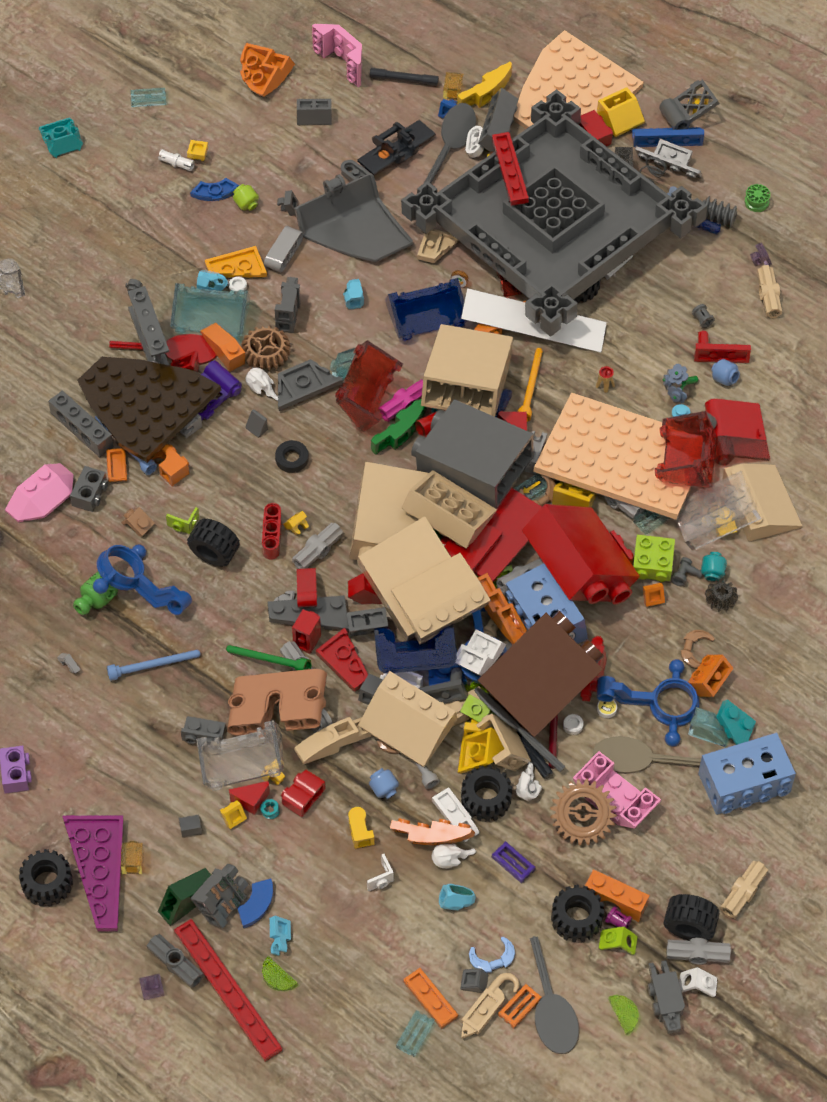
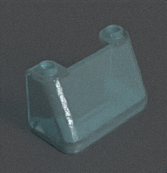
M175 283L170 327L175 329L174 332L185 333L186 331L200 332V330L217 323L232 337L240 339V336L244 335L251 295L247 290H239L237 294L232 290L227 292L198 289L194 286H191L190 290V287H185V284Z

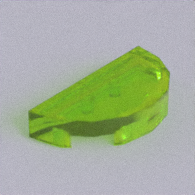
M267 956L263 962L262 974L264 981L270 988L283 992L298 986V983Z
M609 996L608 1000L627 1036L633 1032L638 1023L639 1013L637 1006L625 996Z

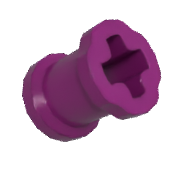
M615 906L609 912L605 922L612 923L616 927L624 926L628 928L633 918L619 912Z

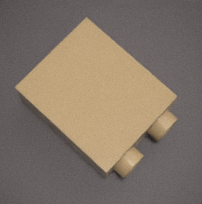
M441 324L423 378L421 406L447 410L453 400L456 399L495 417L510 367L513 337Z
M365 462L360 482L349 559L358 560V556L419 520L415 516L409 515L402 509V506L410 489L429 473Z
M425 516L358 556L357 561L358 566L383 606L386 607L388 614L405 641L408 642L416 638L420 645L435 637L439 632L420 642L391 590L451 558Z

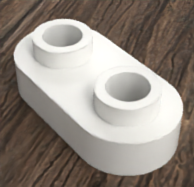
M481 126L473 127L467 135L465 150L472 158L480 156L484 150V147L478 144L482 132Z

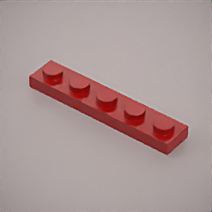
M510 133L493 134L492 142L511 206L529 203V197Z

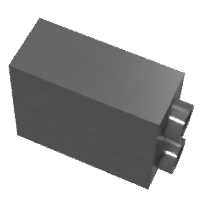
M454 399L446 411L440 409L436 412L431 422V431L427 437L420 435L416 439L411 455L416 457L417 471L430 473L433 470L497 509L534 457L533 433Z

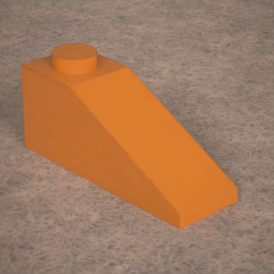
M214 323L200 330L202 336L229 372L245 364V351L237 340L221 326Z

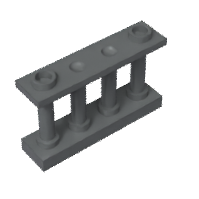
M146 286L128 291L132 306L128 307V311L147 361L169 365L165 353L169 352V348Z

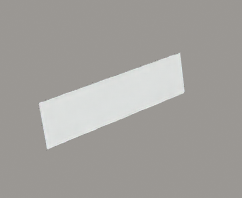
M468 288L461 319L597 352L602 351L607 323L577 315L567 325L561 323V329L550 337L540 329V323L534 324L525 316V302Z

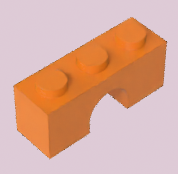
M166 444L152 458V460L156 458L164 459L159 464L160 476L171 486H174L189 474L188 460L184 456L181 457L171 444Z
M594 869L585 886H588L587 890H595V896L599 894L601 897L600 902L610 901L621 909V913L627 917L631 916L633 920L640 922L648 906L650 895Z

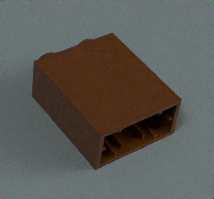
M560 611L552 618L546 612L477 680L533 737L603 670L597 663L604 655L588 639L579 646L569 636L576 627Z

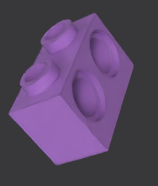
M23 746L0 749L4 793L29 790L28 783L32 782L31 771H27L26 765L30 764L29 753H25ZM13 759H19L17 762H11ZM17 776H20V777H21V778L18 779V780H13L14 777H17Z

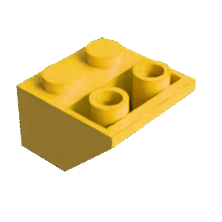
M628 87L598 100L597 113L603 117L604 123L612 129L615 137L645 124L637 98Z

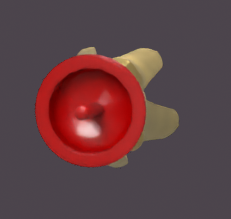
M602 367L599 370L596 388L603 381L604 392L607 393L610 381L612 386L615 387L613 380L614 371L611 367Z

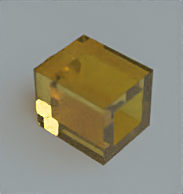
M446 72L443 99L457 100L463 88V74Z
M137 841L122 843V874H143V843Z

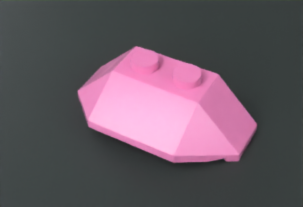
M61 463L45 464L16 488L5 512L18 523L24 522V520L45 518L70 497L73 490L74 474Z

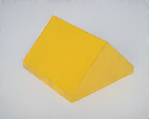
M560 481L554 487L552 505L592 507L597 493Z

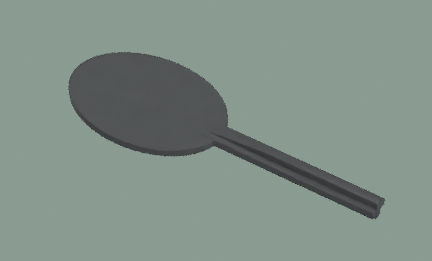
M459 103L446 113L441 127V135L445 145L424 183L427 181L432 183L450 148L457 149L466 144L468 132L476 126V115L470 105Z
M478 687L474 689L478 697L497 716L514 729H517L557 770L561 772L564 769L565 765L536 738L522 729L516 719L499 702Z
M533 936L530 938L545 994L536 1007V1030L541 1041L549 1050L557 1054H565L570 1052L576 1045L579 1033L578 1020L569 1002L562 996L553 994L538 936Z

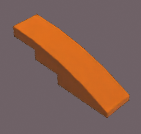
M488 573L478 577L490 599L489 605L484 608L500 631L513 645L527 630L513 604H508L500 588H495Z

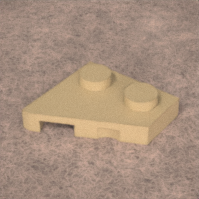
M432 229L424 234L417 259L435 263L457 244L459 240L449 232Z

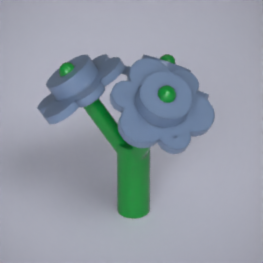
M675 364L673 369L667 370V375L663 377V385L666 386L668 395L674 402L684 403L687 394L682 392L688 384L697 383L698 377H689L688 373H686L687 368L685 366L682 367L680 364ZM672 383H676V384H678V385L682 384V385L680 386V388H679V387L676 388L675 386H671Z

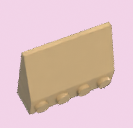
M738 464L724 468L722 482L748 542L802 528V524L775 465Z
M433 470L410 489L402 506V509L411 516H415L418 519L425 516L432 528L439 531L441 535L455 541L457 545L465 548L474 542L497 511L494 507Z
M461 553L391 590L420 642L490 603V599Z
M389 671L377 688L358 727L422 767H425L458 718L456 711Z

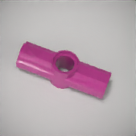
M419 380L407 389H399L390 401L379 407L378 412L381 418L389 422L396 417L400 410H405L414 401L422 399L423 380Z

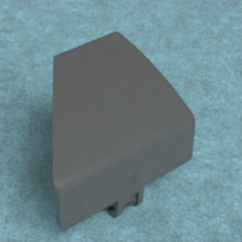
M372 173L347 184L344 178L338 174L330 181H323L325 194L294 208L299 230L304 233V238L352 257L377 262L413 245L411 237L381 201Z

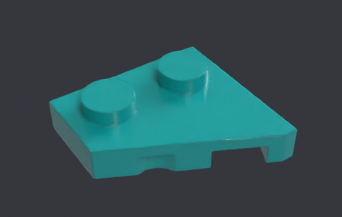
M727 699L722 701L716 716L720 725L723 726L728 739L732 738L736 745L749 741L756 721Z

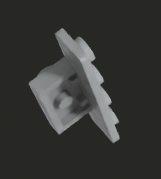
M662 139L659 140L654 153L637 146L635 148L638 157L646 160L650 156L658 157L665 165L670 166V169L679 172L681 170L686 172V175L691 178H696V176L701 178L702 176L700 170L688 166L693 154L691 150ZM652 159L654 163L663 166L659 161Z

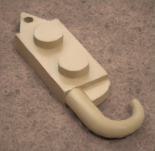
M502 973L486 988L461 1020L463 1024L462 1039L475 1033L479 1035L502 1006L505 997L499 987L505 980H511L514 983L513 992H517L519 981L515 975Z

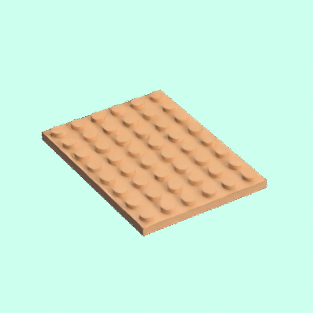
M571 393L534 466L533 472L677 520L710 447L711 438L690 433L684 429Z

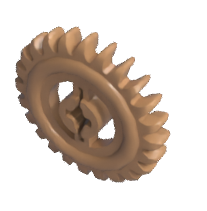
M577 779L576 786L569 781V789L562 786L564 793L556 792L559 799H552V801L557 806L550 807L556 814L551 815L550 818L557 819L553 826H560L557 831L558 834L563 831L565 832L563 839L570 836V843L578 839L579 846L582 845L583 840L586 841L587 845H590V839L598 843V835L605 839L603 831L611 832L607 826L615 825L610 818L617 817L616 814L611 813L617 807L610 805L614 798L607 799L610 791L602 792L604 785L596 788V781L589 785L588 779L585 780L584 784L581 783L580 779ZM579 797H587L596 803L598 810H593L587 803H580L576 807H570V804ZM585 806L587 811L597 814L585 815V818H582V814L570 812V810H581ZM569 814L575 815L580 821H588L591 817H597V820L588 827H579L571 821Z

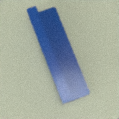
M691 127L683 130H673V128L632 129L633 147H657L660 139L678 146H703L704 129L700 127Z

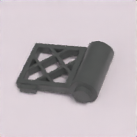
M702 79L691 84L689 89L674 99L663 100L659 109L673 130L688 129L690 123L720 103ZM704 87L703 94H696L698 89ZM690 98L688 104L680 103L683 99ZM694 98L701 99L699 104H692ZM705 99L713 100L708 105H703ZM690 109H697L696 113L691 116L689 115Z

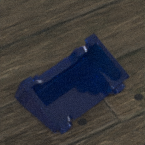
M458 278L450 279L447 283H439V285L407 293L401 292L399 296L397 292L391 293L385 298L397 337L402 338V341L410 340L414 335L439 330L441 324L464 327L465 323L469 321L461 319L464 298Z
M453 624L439 631V634L434 639H430L421 645L417 640L395 642L394 633L389 628L374 629L378 669L383 673L388 674L389 671L401 673L450 668L456 662Z

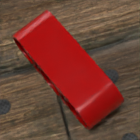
M269 503L264 508L262 552L263 556L269 560L276 559L280 554L282 516L281 507L277 503Z
M316 568L297 569L298 607H317Z

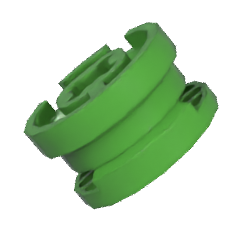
M754 184L748 187L745 196V206L753 212L766 210L769 206V189L761 184Z

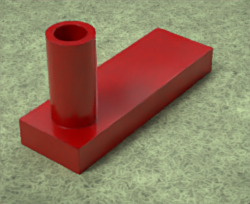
M698 332V343L695 344L694 361L718 362L721 359H725L732 363H749L751 345L709 344L708 332Z

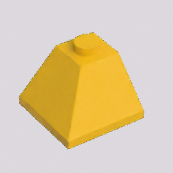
M490 727L462 737L458 766L459 774L493 763V757L504 750L495 729Z

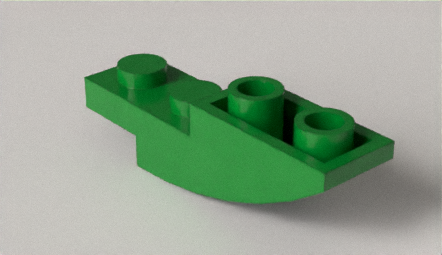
M422 399L414 401L405 410H400L396 415V423L391 424L385 431L376 434L371 439V451L375 455L388 446L396 450L415 433V422L424 418L427 407L421 406Z

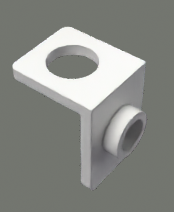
M385 854L381 855V864L386 873L369 879L367 881L368 891L376 888L382 889L394 881V872Z
M698 967L681 972L679 982L681 992L696 988L714 997L716 996L717 977ZM691 975V982L685 986V979Z

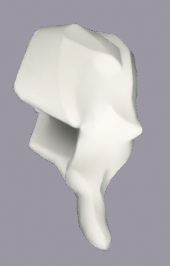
M260 368L250 369L245 378L250 389L257 394H261V390H264L267 396L278 400V396L274 393L271 386L274 382L269 375Z
M532 762L528 763L526 772H522L519 783L516 785L518 797L526 801L536 798L542 788L539 785V781L535 780L533 782Z
M440 844L434 848L431 856L436 866L449 869L461 863L458 858L465 859L468 855L474 854L476 850L474 848L463 850L455 844Z

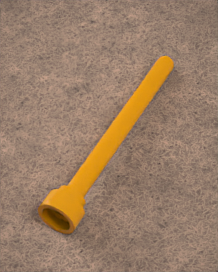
M542 348L535 350L524 402L517 411L527 412V422L532 417L530 404L543 353Z

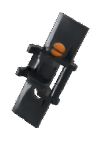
M420 120L406 128L400 123L395 122L388 130L372 137V141L377 147L357 159V162L370 173L376 175L391 164H401L415 155L419 150V146L436 136V134ZM394 133H398V140L396 142L392 143L389 140L384 141L386 138L393 135Z

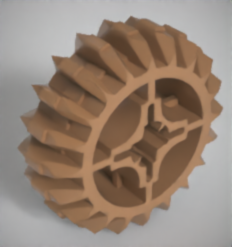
M262 325L261 329L255 327L254 331L249 330L248 335H245L241 343L242 349L245 351V361H247L248 365H253L254 368L260 367L262 370L267 368L269 372L272 367L277 370L278 365L283 366L284 361L288 360V356L291 353V344L288 336L284 334L283 330L279 331L277 327L272 329L270 325L268 328Z

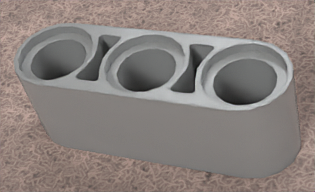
M285 226L266 255L264 266L278 272H283L301 244L304 233Z

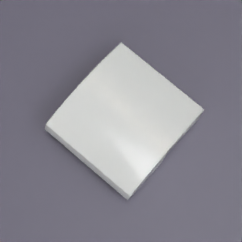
M475 630L468 645L461 644L453 662L481 676L499 658L506 644L479 630Z

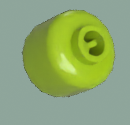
M241 184L233 191V201L241 210L249 209V211H252L257 207L259 195L251 185Z

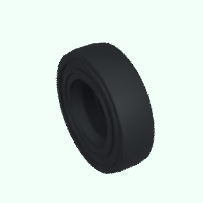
M295 440L281 443L275 452L277 466L288 473L301 471L306 467L309 460L306 446ZM294 451L299 454V458L294 462H290L285 459V454Z

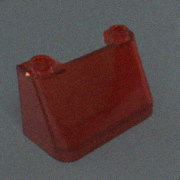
M368 340L358 344L354 349L353 353L355 355L342 386L335 394L336 403L356 427L363 432L380 421L382 414L378 408L387 386L394 380L393 373L395 371L399 372L403 366L402 362Z
M706 411L664 418L662 427H660V435L666 441L664 463H658L657 468H655L656 478L665 483L703 489L711 488L713 485L717 439Z

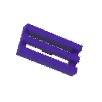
M506 841L492 854V858L520 883H523L524 879L528 878L530 873L535 871L536 867ZM506 849L512 856H514L519 862H521L527 868V870L521 867L513 858H511L503 850Z

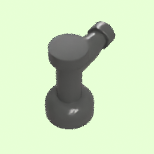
M683 557L681 558L678 572L673 573L671 577V582L677 586H684L687 581L686 572L701 578V570L691 566L692 561L689 558Z

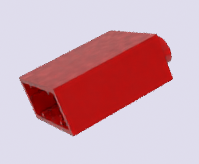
M544 504L522 529V532L569 600L588 601L590 604L599 601L612 602L616 605L624 602L631 596L632 590L630 587L640 575L592 507Z

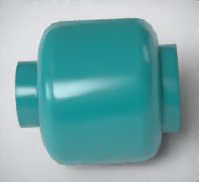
M710 552L709 555L703 557L701 573L705 576L706 580L719 581L725 576L727 560L721 556V553Z

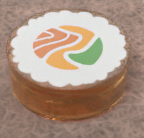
M460 270L454 271L450 277L451 284L458 288H464L469 281L468 275Z

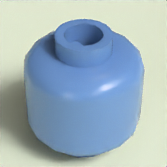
M725 359L719 360L711 369L713 380L725 386L736 383L740 376L738 366Z
M381 768L370 776L369 786L378 798L386 797L389 799L397 793L395 789L399 786V782L390 770Z

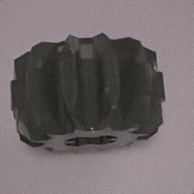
M716 579L714 584L710 583L708 585L705 596L706 604H711V610L717 608L718 612L721 609L727 612L729 608L735 606L738 594L737 588L732 587V582L727 584L724 579L720 583Z

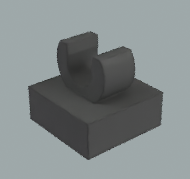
M292 190L285 191V197L278 198L277 205H281V211H287L290 216L296 215L294 208L298 206V200Z

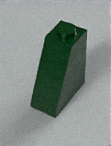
M204 868L169 885L157 912L170 926L175 924L196 908V905L190 898L212 874Z

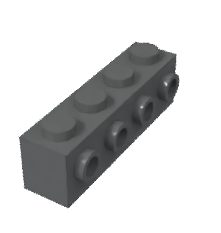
M503 88L491 99L478 144L490 152L495 151L492 135L511 132L510 126L514 121L513 115L518 108L516 106L518 98Z

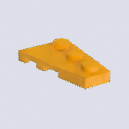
M256 246L205 260L207 271L220 273L225 278L267 277L266 269Z

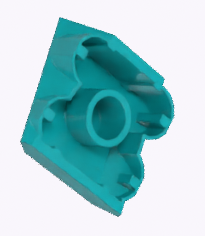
M70 117L39 127L49 153L55 158L58 155L77 149L80 151L83 145L79 129L75 127L74 121Z

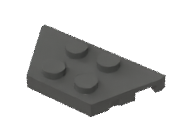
M311 359L278 373V410L281 411L343 384V379L340 376L335 377L330 374V370L319 366L318 363Z

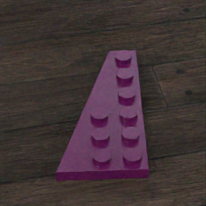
M123 815L62 816L97 932L118 931L124 817Z

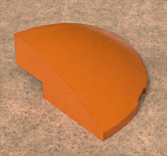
M246 43L240 58L242 64L240 73L249 89L264 97L285 80L295 63L289 56L277 54L273 49Z

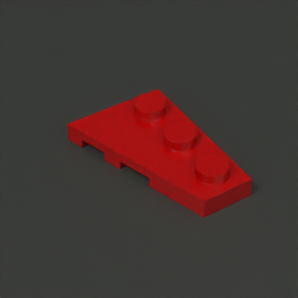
M343 628L316 649V655L354 692L361 688L368 673L355 651L346 628Z

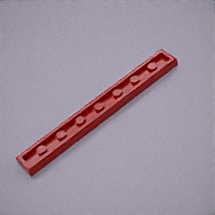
M190 919L175 928L174 933L264 1062L283 1051L281 1045L193 920Z

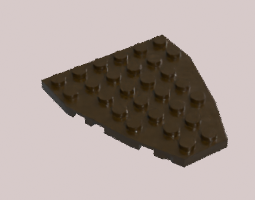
M103 356L77 379L92 412L102 425H105L108 432L117 441V444L146 463L222 390L219 384L194 370L140 359Z

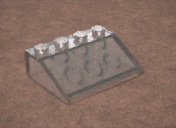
M739 471L688 495L677 521L685 543L693 551L760 520L761 516L743 473Z

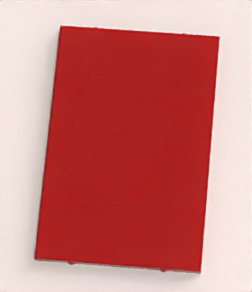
M511 488L498 506L496 513L487 523L503 532L502 537L473 571L474 574L480 577L488 573L490 579L494 582L529 542L522 529L542 506ZM444 536L441 539L442 544H446L450 538Z

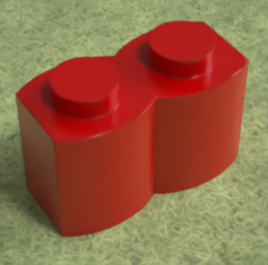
M307 769L302 773L299 772L293 780L294 784L286 787L281 794L282 805L300 817H303L308 812L313 803L326 789L325 781Z

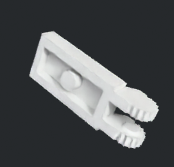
M449 787L432 797V802L444 818L451 821V825L467 824L475 832V836L479 834L478 828L471 820L472 817Z

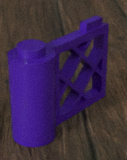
M216 360L211 361L201 375L219 384L222 389L219 393L222 396L217 400H211L207 404V409L202 413H198L201 416V421L204 418L208 420L215 413L213 410L228 397L239 395L242 390V383Z

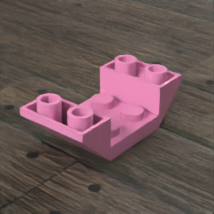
M312 25V48L315 53L325 58L335 52L337 56L342 57L346 61L348 81L360 87L362 44L340 25Z
M598 751L573 777V781L577 784V779H580L581 783L584 784L585 780L588 779L589 785L596 781V788L604 785L602 792L610 791L607 799L614 798L610 805L617 807L611 811L617 817L610 819L617 825L635 829L661 802V799L646 787L640 792L613 770L614 762ZM585 797V799L590 804H592L594 807L598 809L596 803L592 799Z

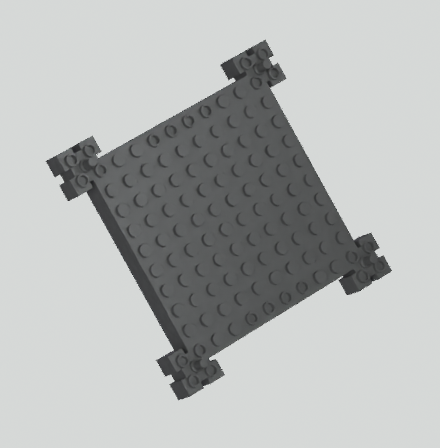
M557 89L546 96V103L541 100L531 107V122L533 125L512 139L529 197V203L511 206L496 152H493L439 192H437L435 186L427 181L417 188L416 195L411 192L401 199L402 214L411 222L416 220V226L424 233H428L435 228L437 222L526 295L529 300L525 302V316L534 324L540 323V329L550 337L561 329V323L567 325L577 317L578 303L573 299L669 227H671L670 231L681 239L691 231V226L697 227L705 221L707 205L698 198L692 200V193L683 186H680L669 196L580 127L578 124L581 122V108L572 101L566 103V96Z

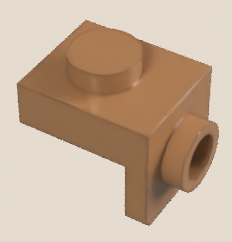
M140 507L134 510L132 508L123 515L125 519L121 522L123 525L128 524L139 537L143 536L155 524Z

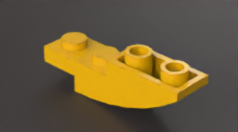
M508 62L491 72H487L482 76V83L476 84L473 88L463 91L458 95L457 104L466 103L470 106L476 104L480 108L490 102L492 97L501 88L504 89L512 75V63Z

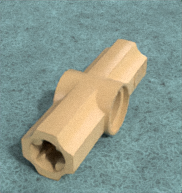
M763 265L757 270L760 284V300H763L766 316L777 318L779 315H782L780 287L776 283L773 267Z
M753 861L743 876L736 880L731 893L720 908L725 916L735 919L744 905L752 900L758 885L768 873V869L763 863Z

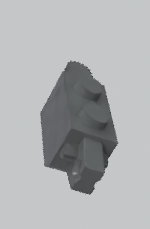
M666 960L661 961L663 974H657L654 963H649L648 968L651 980L647 986L649 995L653 996L655 1002L652 1003L654 1015H658L659 1022L664 1023L668 1034L680 1032V1018L683 1015L685 1004L676 971L669 972Z

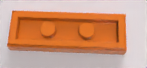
M418 968L403 979L405 985L441 1029L458 1018L456 1011L421 968Z

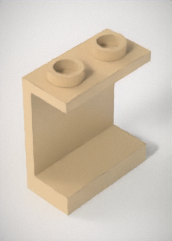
M494 714L486 715L482 718L481 722L476 724L482 730L492 727L500 738L504 750L493 757L495 765L517 771L531 761L516 729L508 725L499 716Z

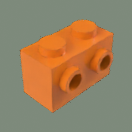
M706 655L697 670L692 673V677L688 682L694 687L698 697H714L733 670V667L724 655Z

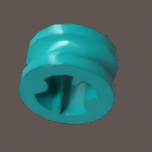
M267 799L261 804V811L265 818L275 819L279 815L280 808L275 800ZM268 806H271V808L273 807L274 811H273V812H270V811L268 810V812H267V807H268Z

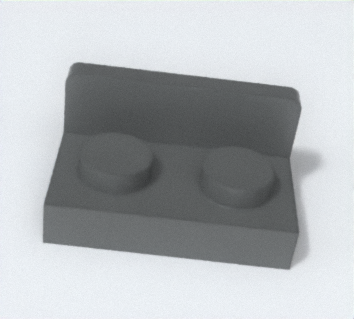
M187 716L184 728L181 730L182 741L189 744H204L207 747H221L226 723Z

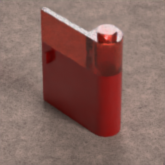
M710 399L705 403L706 413L716 418V426L709 432L715 463L725 466L735 457L764 461L770 460L759 403L725 399Z

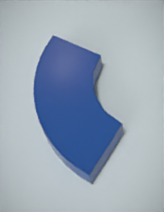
M227 178L217 183L200 181L190 192V195L198 200L219 201L234 195L233 191L240 185Z
M271 878L253 883L249 900L237 907L243 929L258 922L269 908L273 898Z

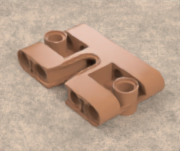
M308 669L237 677L234 682L233 694L228 700L230 714L227 731L232 735L266 733L273 717L274 706L278 702L281 722H284L286 731L319 727L322 709L326 706L324 691L327 673L321 669Z

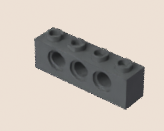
M63 390L48 401L50 413L99 458L106 453V450L114 447L112 434Z

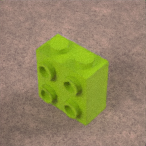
M646 535L636 536L633 567L640 575L638 579H653L660 582L671 580L675 539Z

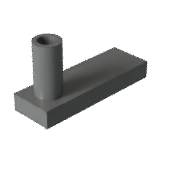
M453 668L451 670L449 682L418 688L443 703L467 699L468 696L462 681L463 672L460 668Z

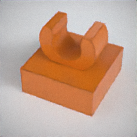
M662 583L643 586L644 604L646 607L665 603L664 586Z

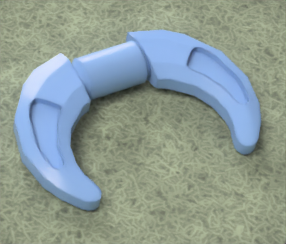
M501 937V941L505 945V952L500 959L489 963L478 958L475 954V948L471 947L469 951L470 963L475 969L482 968L486 973L503 967V965L506 968L513 962L515 956L513 944L507 938Z

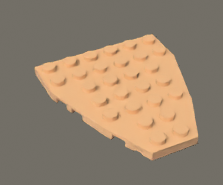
M564 30L540 53L522 88L517 103L518 108L513 116L514 122L525 129L533 125L531 122V107L541 100L546 103V96L556 89L566 96V103L572 101L581 108V115L594 109L597 112L598 100L626 87L635 95L643 87L644 82Z

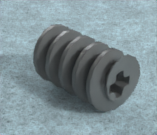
M710 196L702 201L707 205L706 219L710 216V220L714 221L717 217V223L720 224L723 221L724 226L730 223V228L733 227L737 216L736 205L733 209H730V203L724 207V201H721L718 205L716 198L713 202H710Z

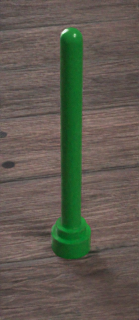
M232 645L226 647L228 653L292 667L296 671L308 670L312 666L311 660L306 658L292 660Z

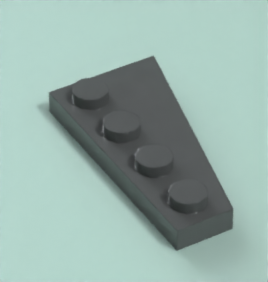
M345 595L318 597L317 607H298L297 599L267 602L269 622L294 625L304 609L318 614L321 619V627H324L325 630H342L346 628L349 633Z

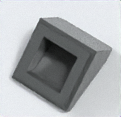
M253 409L246 423V429L256 437H260L268 430L267 418Z
M199 814L179 818L182 837L202 834Z
M482 968L463 970L460 989L483 993L487 988L488 973Z

